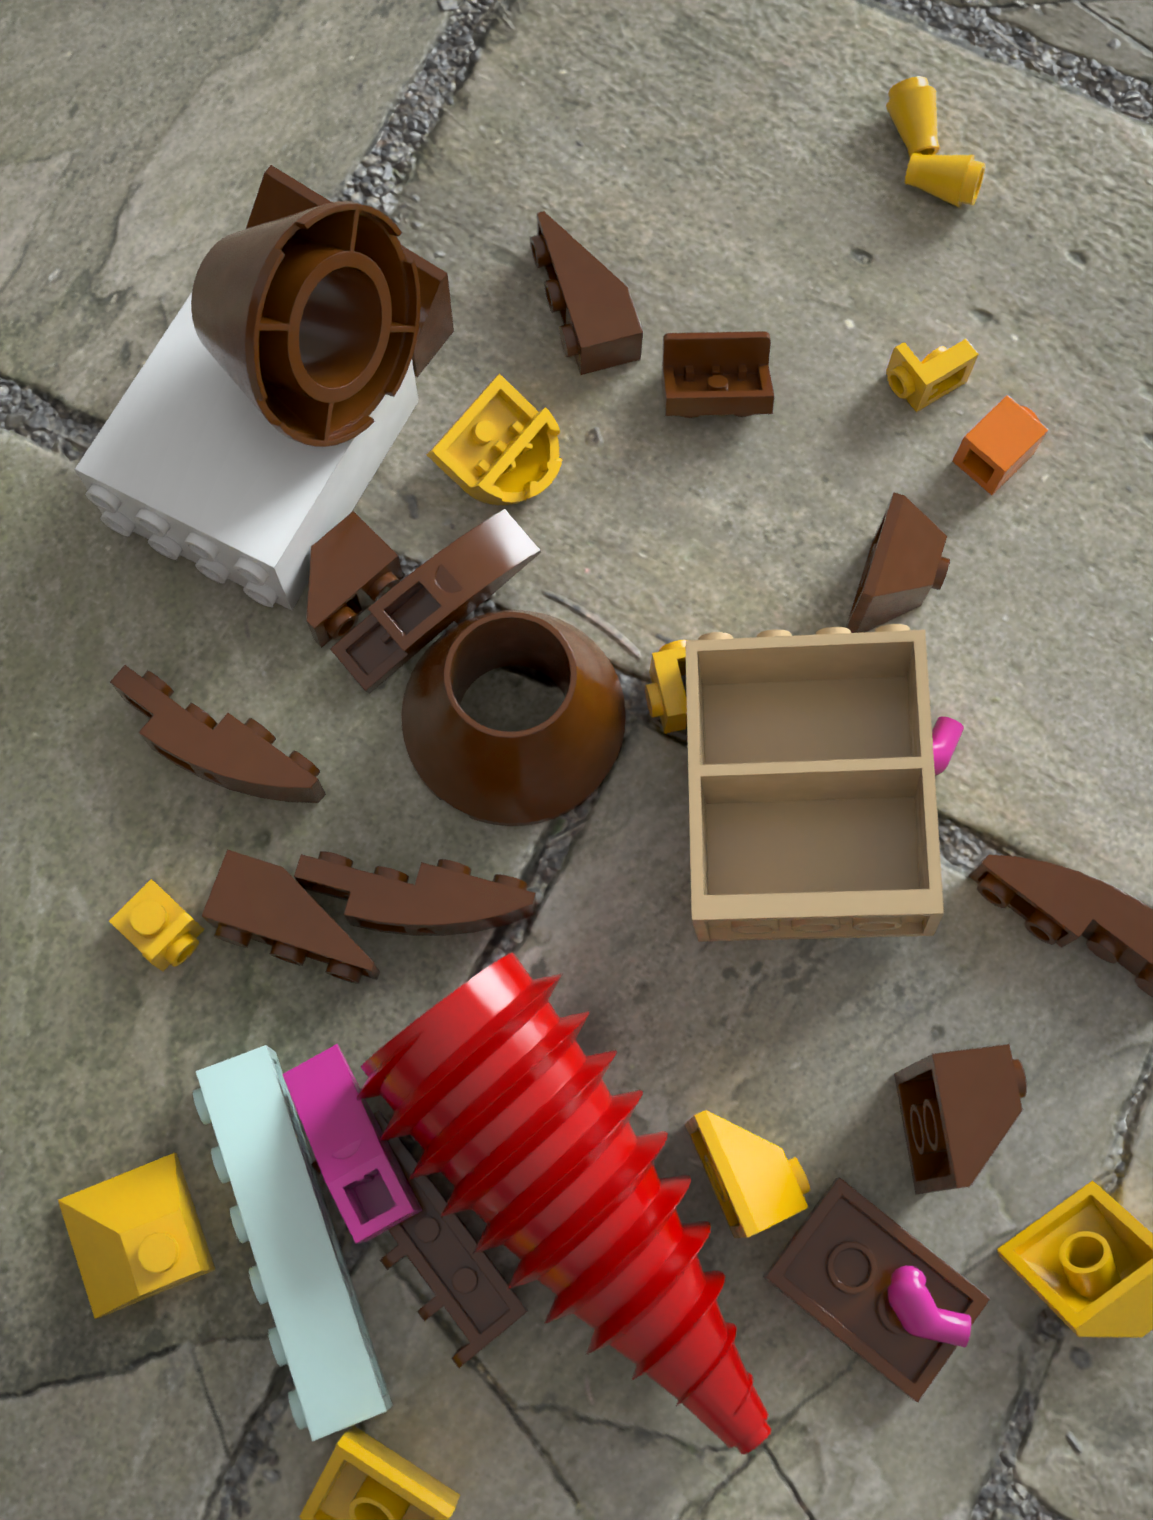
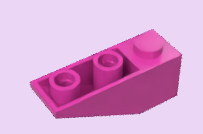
M338 1044L282 1074L326 1185L355 1243L367 1242L422 1211L387 1140L380 1141L383 1132L367 1100H357L356 1097L361 1089Z

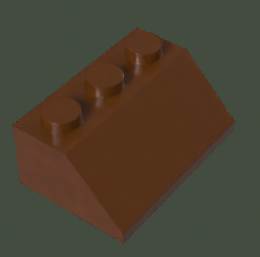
M1010 1044L934 1053L894 1073L915 1194L970 1187L1022 1112L1020 1098H1025L1027 1093L1026 1077L1019 1059H1012Z

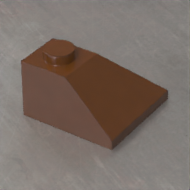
M893 493L873 537L845 627L851 633L867 632L920 607L930 589L940 590L945 580L950 564V559L942 556L947 535L905 495Z

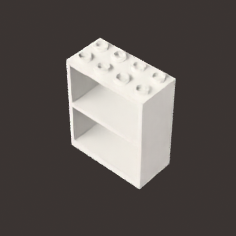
M191 293L76 466L75 471L87 488V498L100 509L102 513L100 519L112 530L124 536H130L133 531L149 539L148 544L160 554L176 560L181 555L195 562L196 568L208 578L219 583H225L226 579H229L243 586L244 592L250 598L264 606L272 607L276 602L293 610L309 583L311 546L352 512L419 401L413 363L411 360L405 378L395 397L385 395L377 408L370 414L369 417H372L375 422L369 428L349 441L327 447L306 445L290 439L277 431L203 346L197 336L192 320Z

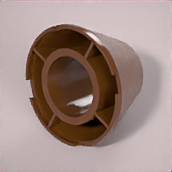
M337 201L230 234L218 241L209 250L201 262L194 280L191 296V313L195 331L203 346L277 431L290 439L315 447L338 445L349 441L369 428L375 422L369 416L377 408L384 396L395 397L408 371L416 346L421 308L420 283L414 259L405 256L401 243L397 238L402 234L398 226L387 215L373 207L350 201Z
M502 610L475 616L459 623L441 635L425 651L414 667L406 685L401 717L403 738L412 765L422 782L439 800L445 801L452 807L468 814L469 818L480 822L501 826H527L562 816L581 805L597 791L620 753L625 732L626 712L622 687L611 662L598 645L586 634L573 625L547 614L525 610ZM504 666H525L538 670L551 678L565 696L559 709L546 721L533 728L512 732L498 731L485 727L470 718L460 707L464 694L476 679L493 669Z

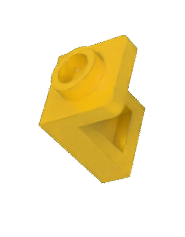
M686 640L665 644L659 649V652L652 653L649 673L652 683L645 685L646 701L651 718L660 716L664 734L685 730L687 727V697L681 677L686 675Z

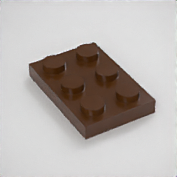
M840 1177L833 1181L763 1276V1278L912 1401L917 1403L957 1346L916 1337L909 1334L903 1328L889 1303L888 1287L891 1285L892 1273L902 1266L918 1268L926 1277L925 1287H927L937 1308L970 1315L971 1326L990 1300L987 1295Z

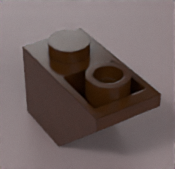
M354 511L311 546L307 623L314 641L321 648L330 640H339L348 634L358 623L359 615L403 578L399 556Z

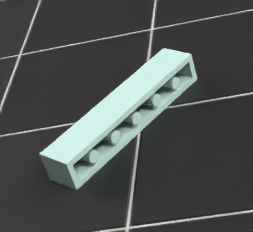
M267 1045L196 1071L201 1088L193 1090L194 1103L204 1125L212 1123L219 1146L211 1149L212 1160L220 1181L223 1184L230 1181L238 1205L230 1208L232 1224L241 1243L249 1241L257 1265L249 1268V1276L258 1302L260 1304L269 1302L276 1327L268 1330L269 1340L278 1365L280 1367L286 1364L289 1365L296 1389L288 1392V1399L299 1430L308 1427L312 1441H315L388 1411L393 1406L316 1172L311 1166L312 1160L289 1090L283 1078V1072L276 1052Z

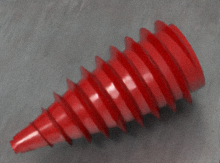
M511 952L450 993L368 1058L361 1066L368 1079L356 1098L357 1100L382 1096L395 1112L380 1141L412 1135L424 1149L410 1179L441 1172L454 1185L455 1189L440 1217L472 1209L487 1224L473 1254L504 1245L520 1259L507 1290L537 1280L556 1294L544 1324L571 1314L576 1315L594 1329L586 1354L610 1345L636 1365L632 1380L646 1374L677 1399L676 1406L682 1403L728 1448L736 1447L742 1455L747 1454L757 1448L770 1435L772 1429L766 1422L769 1414L753 1386V1376L746 1371L734 1344L737 1327L734 1323L724 1321L716 1300L725 1283V1274L719 1270L703 1272L697 1255L709 1236L711 1224L708 1221L681 1223L676 1207L690 1186L691 1177L684 1174L659 1179L653 1162L665 1144L668 1133L662 1131L635 1136L628 1119L641 1099L643 1091L636 1090L611 1096L602 1078L613 1061L617 1050L585 1056L575 1039L590 1011L559 1018L548 1001L563 973L533 980L515 954Z

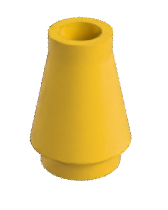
M911 77L898 82L888 91L889 101L886 104V109L908 150L909 158H911L913 153L921 155L937 154L940 148L937 140L935 88L929 86L928 80L925 77Z
M913 153L908 163L905 184L915 186L958 208L961 207L962 203L974 205L980 192L986 164L974 161V155H921Z

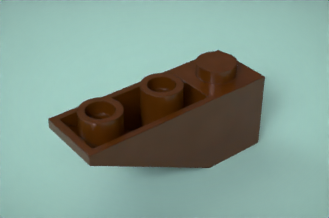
M545 211L537 213V235L530 237V246L536 267H545L549 280L544 281L549 308L552 313L560 311L564 325L559 326V335L565 356L567 358L575 357L580 375L641 360L643 330L628 287Z
M227 849L202 913V917L213 927L217 928L214 937L244 948H248L251 939L272 946L269 953L271 956L295 965L303 966L306 957L326 963L328 965L325 973L347 982L359 984L362 975L375 980L378 979L380 971L375 963L283 867Z

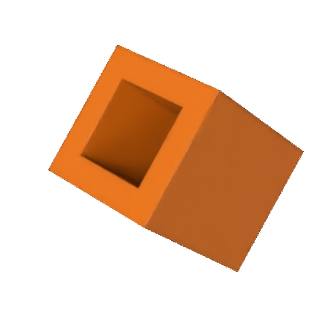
M1007 395L964 436L952 462L989 494L993 495L1034 455L1048 429L1040 423L1037 415L1025 406H1020Z

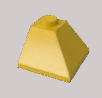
M707 1110L695 1114L685 1123L734 1238H748L809 1208L803 1195L811 1191L810 1185L796 1157L787 1160L782 1148Z
M172 1153L58 1200L95 1319L215 1270L177 1153Z
M1093 1180L997 1249L1000 1258L1078 1337L1142 1338L1153 1330V1233Z

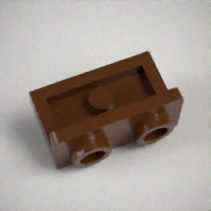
M766 331L666 333L663 336L661 372L665 416L695 418L701 415L748 417L754 414H773L774 391L769 370L770 334Z

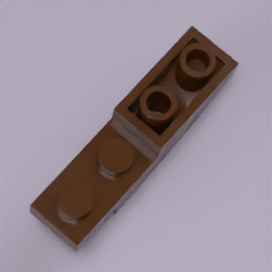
M504 509L439 551L368 608L371 614L332 646L330 650L366 692L371 693L451 623L455 621L459 624L537 557L541 550Z
M124 665L110 681L127 703L150 719L138 733L151 749L178 767L203 780L229 790L264 799L319 803L326 795L318 778H316L320 770L299 752L293 750L288 757L274 747L272 744L276 740L275 736L254 719L249 718L243 724L230 713H227L217 724L210 715L193 703H190L184 709L170 698L174 693L173 689L148 670L141 677Z
M320 851L318 859L301 854L294 874V878L303 889L348 901L344 916L351 926L384 933L412 936H446L473 933L505 926L534 915L536 908V893L527 891L528 884L526 882L501 874L494 875L493 881L471 876L472 869L470 867L445 859H439L437 866L421 862L415 885L408 883L409 876L398 870L376 866L373 874L352 868L353 861L351 859L326 851Z
M987 855L970 872L968 877L978 884V892L990 903L1000 908L1008 906L1025 919L1024 925L1033 936L1050 945L1056 943L1062 948L1082 935L1087 939L1086 945L1090 951L1106 962L1112 964L1118 962L1136 976L1134 979L1136 985L1146 994L1153 997L1152 908L1118 888L1082 872L1034 859Z

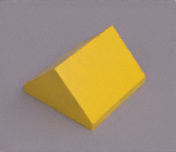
M352 1426L337 1443L299 1518L301 1520H449L457 1505L460 1494L356 1426Z

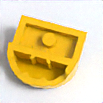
M498 374L426 455L474 499L491 505L516 504L538 495L556 478L562 464V458H559L558 441L560 428L546 407L538 411L501 374Z

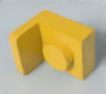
M964 339L949 349L941 346L933 350L920 362L907 344L903 342L893 349L886 370L887 379L893 392L899 398L906 399L915 412H918L965 384L979 354L968 340Z
M152 879L109 920L142 953L144 958L162 972L170 964L176 967L188 959L198 947L199 940L197 937L205 930Z

